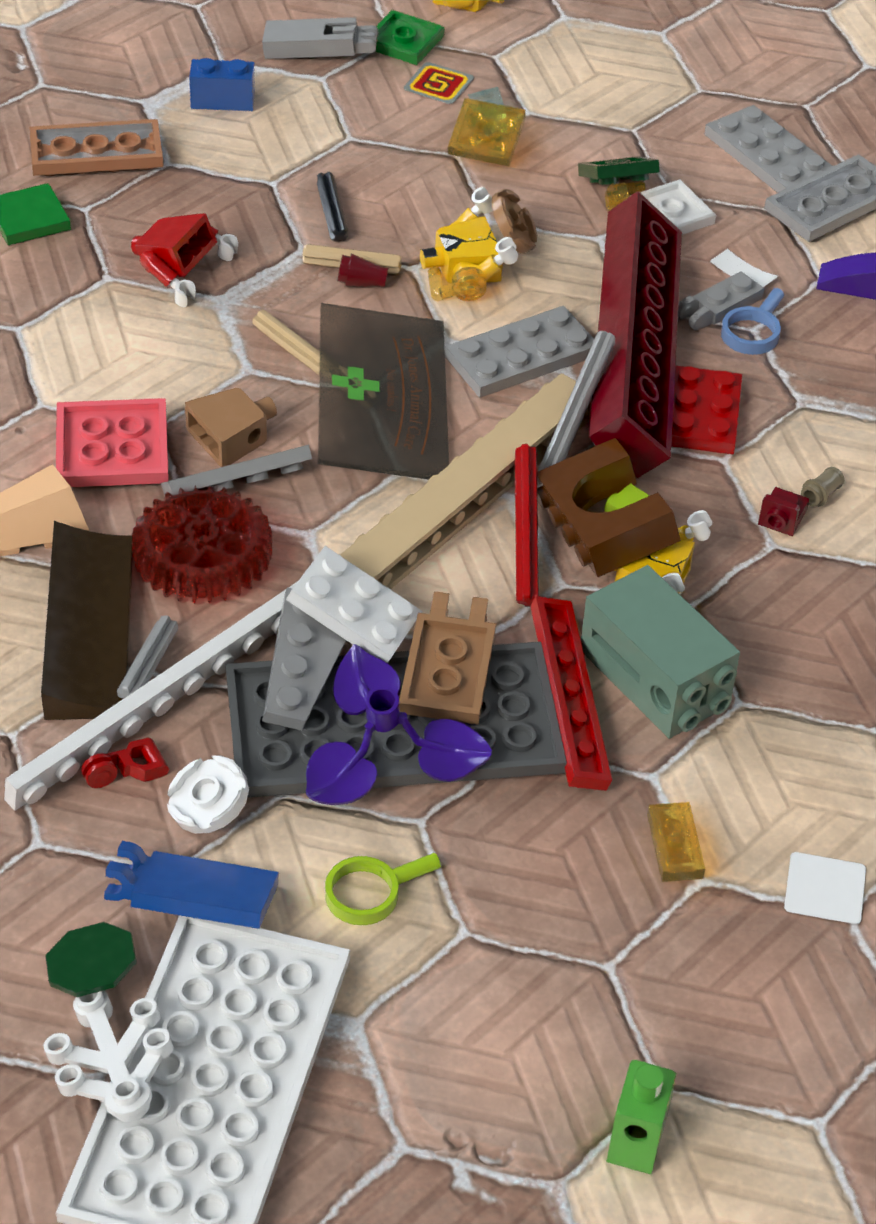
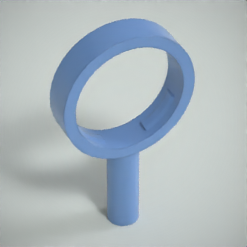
M774 288L759 308L746 306L729 311L723 318L721 337L724 343L737 352L749 355L764 354L774 349L779 341L781 325L772 312L784 298L783 291L779 288ZM742 320L756 321L767 326L773 335L760 341L745 340L734 335L730 331L729 326Z

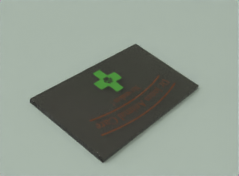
M321 303L318 400L319 465L427 480L433 475H438L449 466L444 321Z

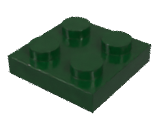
M639 156L578 163L579 176L589 178L590 183L599 182L600 185L619 183L618 177L620 179H630V181L649 180V174L660 173L659 159Z

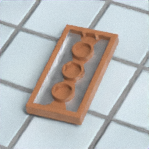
M158 119L29 127L33 176H52L66 173L85 174L97 171L117 172L129 169L149 170L163 167Z

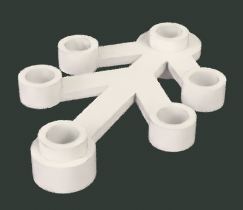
M100 991L78 998L75 997L73 1008L78 1021L85 1027H91L100 1051L72 1045L70 1037L64 1033H56L46 1039L43 1048L49 1062L54 1065L68 1064L61 1067L55 1074V1081L60 1093L67 1097L80 1095L104 1101L108 1112L123 1122H132L140 1119L149 1110L152 1099V1092L148 1083L161 1061L173 1051V1043L167 1030L156 1028L149 1031L150 1028L159 1022L161 1017L155 1000L141 998L132 1004L130 1014L133 1021L117 1044L108 1022L113 1013L108 994L105 991ZM143 1042L146 1053L132 1074L129 1075L126 1066L140 1043ZM80 1067L108 1073L112 1083L85 1078Z

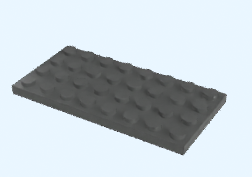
M541 642L493 645L479 725L463 723L486 740L492 749V756L486 763L468 776L451 782L566 773L565 766L567 761ZM410 651L395 652L387 663L399 676V699ZM345 655L338 657L302 731L262 721L273 660L226 664L234 762L247 777L249 786L247 798L306 793V768L311 755L326 743L344 742L351 745L356 753L359 751L365 733V724L367 723L366 712L359 715L347 714L340 709L334 699V680L338 667ZM407 715L408 721L418 736L423 739L427 724L431 721L439 720ZM398 724L388 732H378L376 730L373 732L367 754L363 757L372 762L377 769V778L372 788L445 782L429 777L420 768L418 754L422 747L417 746L412 741L402 724Z

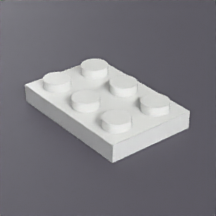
M327 546L323 547L286 598L287 601L351 644L360 646L369 654L386 663L389 662L416 622L418 613H422V610Z

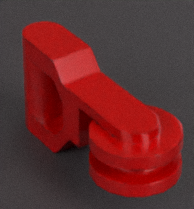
M143 738L129 742L127 748L123 750L93 755L81 767L82 775L91 788H102L112 783L118 775L116 765L123 777L131 776L143 782L164 777L169 772V767L152 738ZM144 756L148 764L141 765L133 762L132 759Z

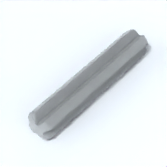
M165 615L161 616L159 621L155 623L117 690L119 698L124 699L149 682L178 630L177 621H173L169 616Z

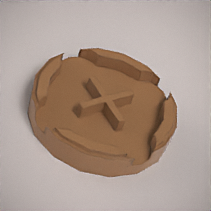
M503 189L492 197V209L495 220L504 238H512L517 246L516 251L525 254L536 247L534 243L537 242L538 235L535 223L529 210L526 207L521 209L517 202L520 201V197L510 189Z

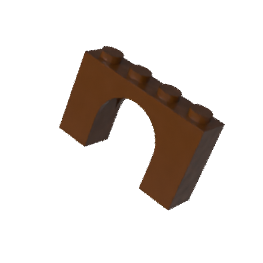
M616 438L537 472V482L539 485L537 497L541 508H547L555 528L561 526V532L569 547L574 546L583 567L589 565L597 578L681 541L673 510L658 492L614 511L602 513L587 511L597 502L610 497L614 493H619L630 483L634 486L637 485L630 456Z

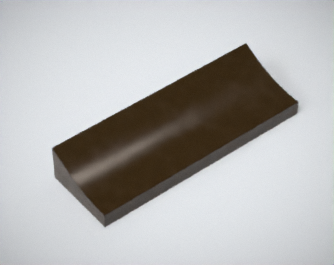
M54 521L41 686L44 720L94 719L123 700L119 698L117 690L128 672L133 538L131 535L96 533Z

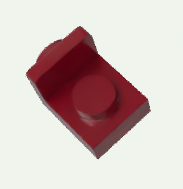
M775 487L771 495L766 494L762 500L758 525L793 537L808 509L810 498Z

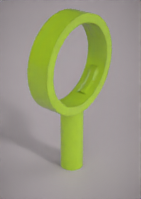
M431 853L394 869H391L383 861L368 856H355L342 860L330 870L326 878L325 899L327 906L338 919L349 924L370 925L380 922L388 917L396 907L398 885L440 869L439 858L436 853ZM363 871L380 876L387 882L391 892L387 900L381 905L372 909L357 910L340 903L333 894V887L343 876Z

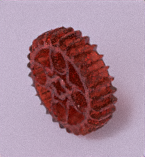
M195 485L193 491L185 492L180 488L179 494L175 496L166 492L165 501L157 498L154 499L153 508L145 507L143 516L137 517L136 527L133 528L132 555L137 572L141 573L143 582L151 583L152 590L157 591L162 588L165 597L175 593L179 602L185 597H191L194 604L198 598H207L210 604L212 598L218 596L226 601L228 593L232 592L236 596H240L241 587L249 590L252 589L254 580H262L263 572L269 568L273 554V542L268 516L263 514L261 506H253L251 498L248 497L241 500V494L238 491L228 495L226 487L217 492L213 491L211 485L207 490H198Z

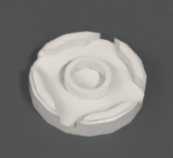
M221 755L211 756L213 759L206 761L200 758L189 763L175 776L169 785L167 795L170 799L167 807L170 815L182 829L194 834L211 833L225 827L239 815L246 804L249 786L246 775L232 759Z

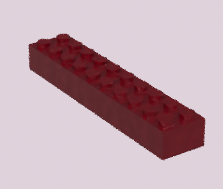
M639 191L608 211L598 332L602 330L612 333L616 339L613 350L592 396L589 437L596 446L613 438L618 440L630 456L636 478L643 476L671 458L682 231Z

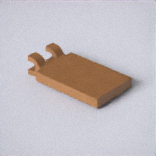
M434 591L430 614L418 613L399 699L400 712H405L407 715L450 719L479 725L496 631V623L487 622L488 599L473 597L469 620L448 617L449 609L447 608L450 593Z

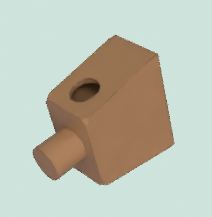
M232 388L185 402L186 430L220 467L231 465L265 443L267 440L266 420L277 416V409L273 400L268 396L253 402L242 389Z

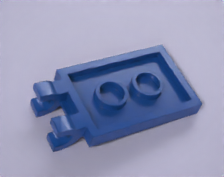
M122 841L118 847L117 856L128 858L133 864L110 861L106 868L105 877L118 879L122 885L109 883L104 892V899L110 901L127 899L131 900V907L259 929L278 887L279 872L154 851L150 857L137 844Z

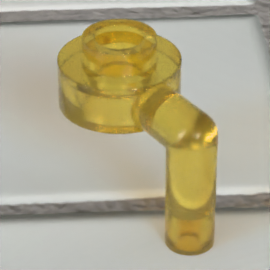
M645 182L609 185L605 192L606 210L610 211L637 191H646Z
M439 267L428 269L430 293L434 301H441L453 296L463 301H474L486 293V277L479 268L464 267L459 269L453 275L452 283L443 285L441 269Z

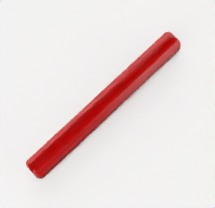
M522 444L521 447L515 449L516 601L518 604H524L525 607H530L535 596H539L537 450L528 444Z

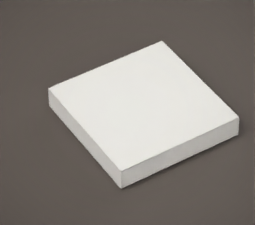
M680 179L640 192L682 231V235L715 224L716 214Z

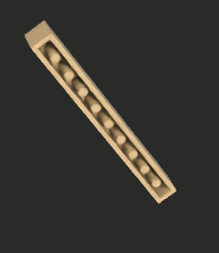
M561 373L550 383H545L538 393L528 401H523L515 412L506 419H501L493 430L484 437H479L471 448L461 456H456L449 466L438 475H433L416 493L408 495L399 507L390 514H385L377 525L366 534L358 536L355 542L339 555L389 589H392L515 485L516 448L521 447L522 444L535 447L537 450V465L542 462L576 381ZM592 399L578 431L590 421Z

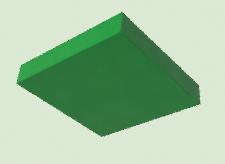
M391 10L376 26L378 28V36L374 52L418 65L444 37L445 27Z
M49 183L0 194V232L7 245L71 230L70 219Z

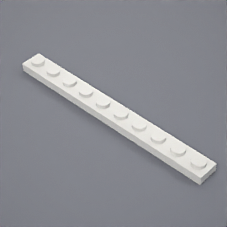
M294 583L293 585H291V586L288 587V588H292V589H293V587L296 585V583ZM286 589L5 779L4 800L14 811L26 803L33 804L37 802L52 785L58 781L65 782L72 778L88 758L100 753L106 754L112 744L122 737L129 738L136 734L144 722L155 715L159 717L165 714L176 700L185 694L192 695L197 692L211 676L216 673L218 675L225 673L226 664L234 663L236 659L245 653L248 655L254 653L263 644L265 639L274 633H278Z

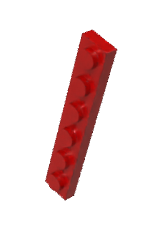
M535 596L530 607L537 640L541 642L567 761L565 772L568 787L607 791L612 782V776L572 601Z

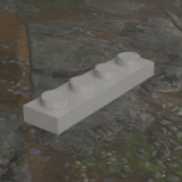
M309 445L163 482L161 485L165 497L175 495L177 502L198 497L197 489L211 486L212 493L234 487L232 480L246 477L247 483L269 478L268 470L280 468L282 474L303 469L302 461L312 459Z

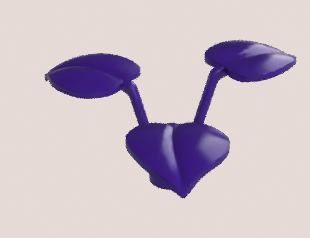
M354 644L338 667L333 692L337 705L345 713L359 715L366 712L367 723L365 724L362 744L357 753L351 745L344 742H331L320 746L311 755L307 764L306 796L312 801L326 805H344L364 797L372 789L377 778L375 765L363 758L367 754L372 734L375 730L378 732L391 731L398 724H402L412 741L417 746L422 747L418 754L420 768L429 777L438 781L451 782L468 776L491 758L492 749L476 731L461 722L450 719L431 721L425 727L424 739L419 737L408 721L407 714L400 712L398 697L400 679L397 672L385 661L369 654L360 646Z

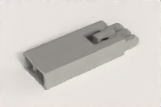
M356 17L266 21L262 40L265 59L355 56L358 53H373L376 50L378 28L372 25L357 26Z

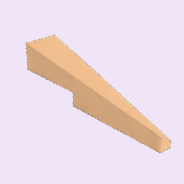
M53 464L0 493V557L18 554L22 547L44 544L46 549L52 548L54 521L89 531L71 486Z

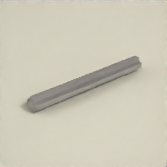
M602 330L597 333L538 471L566 459L615 345L616 338L612 333Z

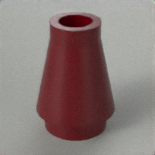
M352 253L350 256L342 255L337 282L345 283V287L377 286L384 288L388 268L381 267Z

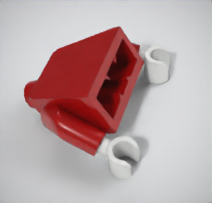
M206 213L157 220L142 236L133 237L131 249L136 256H140V263L148 273H151L167 288L172 287L175 290L176 304L180 307H187L188 298L186 295L195 300V285L190 280L179 281L178 277H185L215 244L218 245V257L225 261H231L233 254H236L238 250V239L232 234L219 235V230L210 225Z

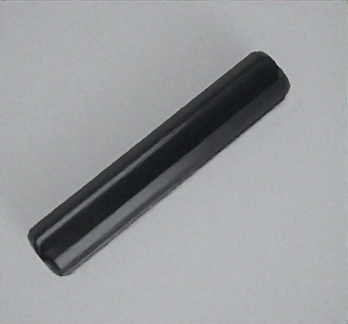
M320 172L317 175V187L330 238L335 242L338 240L345 241L348 237V228L334 175L331 172L325 174Z

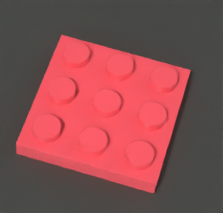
M166 398L57 402L56 469L71 487L161 484L169 481Z

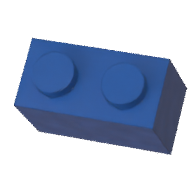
M210 58L192 59L189 75L191 109L253 111L255 98L254 62L240 59L231 61L213 60Z

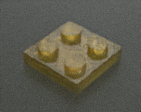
M465 98L448 144V155L510 166L526 119V110Z

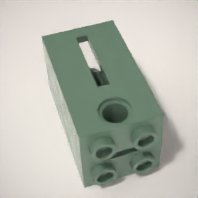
M649 565L586 596L581 636L584 655L669 739L683 731L688 732L692 730L702 720L713 714H721L730 706L740 651Z

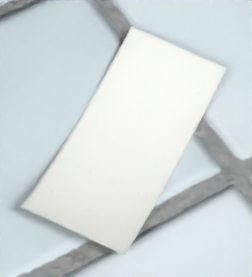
M726 249L710 260L711 263L729 276L742 271L762 287L778 277L753 267L729 249Z

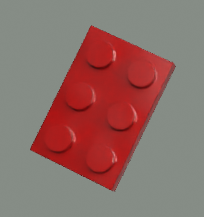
M675 365L671 447L734 455L742 374Z

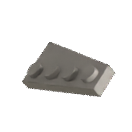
M287 587L283 598L262 721L302 731L347 640L287 601L286 598L292 588Z

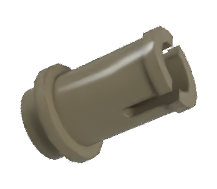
M836 467L826 468L817 478L809 479L803 484L801 496L810 498L809 506H823L828 501L829 495L843 486L842 484L845 480L842 472Z

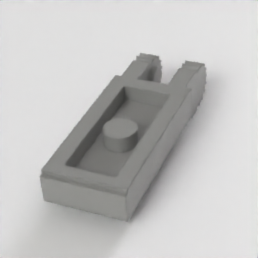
M740 271L694 296L689 295L684 300L679 301L678 318L683 320L691 316L689 318V325L698 331L712 323L716 324L722 321L724 316L735 308L750 306L761 300L764 294V287Z

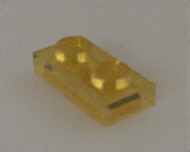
M690 802L648 805L647 818L661 881L704 879L705 865Z

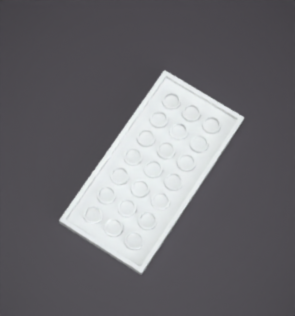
M179 915L145 997L155 1000L161 1016L159 1022L150 1028L149 1031L156 1028L167 1030L173 1043V1051L161 1061L148 1083L152 1092V1099L149 1110L143 1117L132 1122L120 1121L108 1112L105 1102L102 1101L56 1211L57 1222L62 1224H258L350 961V949L262 928L256 929ZM143 1042L140 1043L126 1066L129 1075L132 1074L146 1053Z

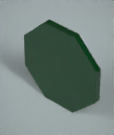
M106 922L67 931L45 955L50 986L77 998L115 988L137 963L131 932Z

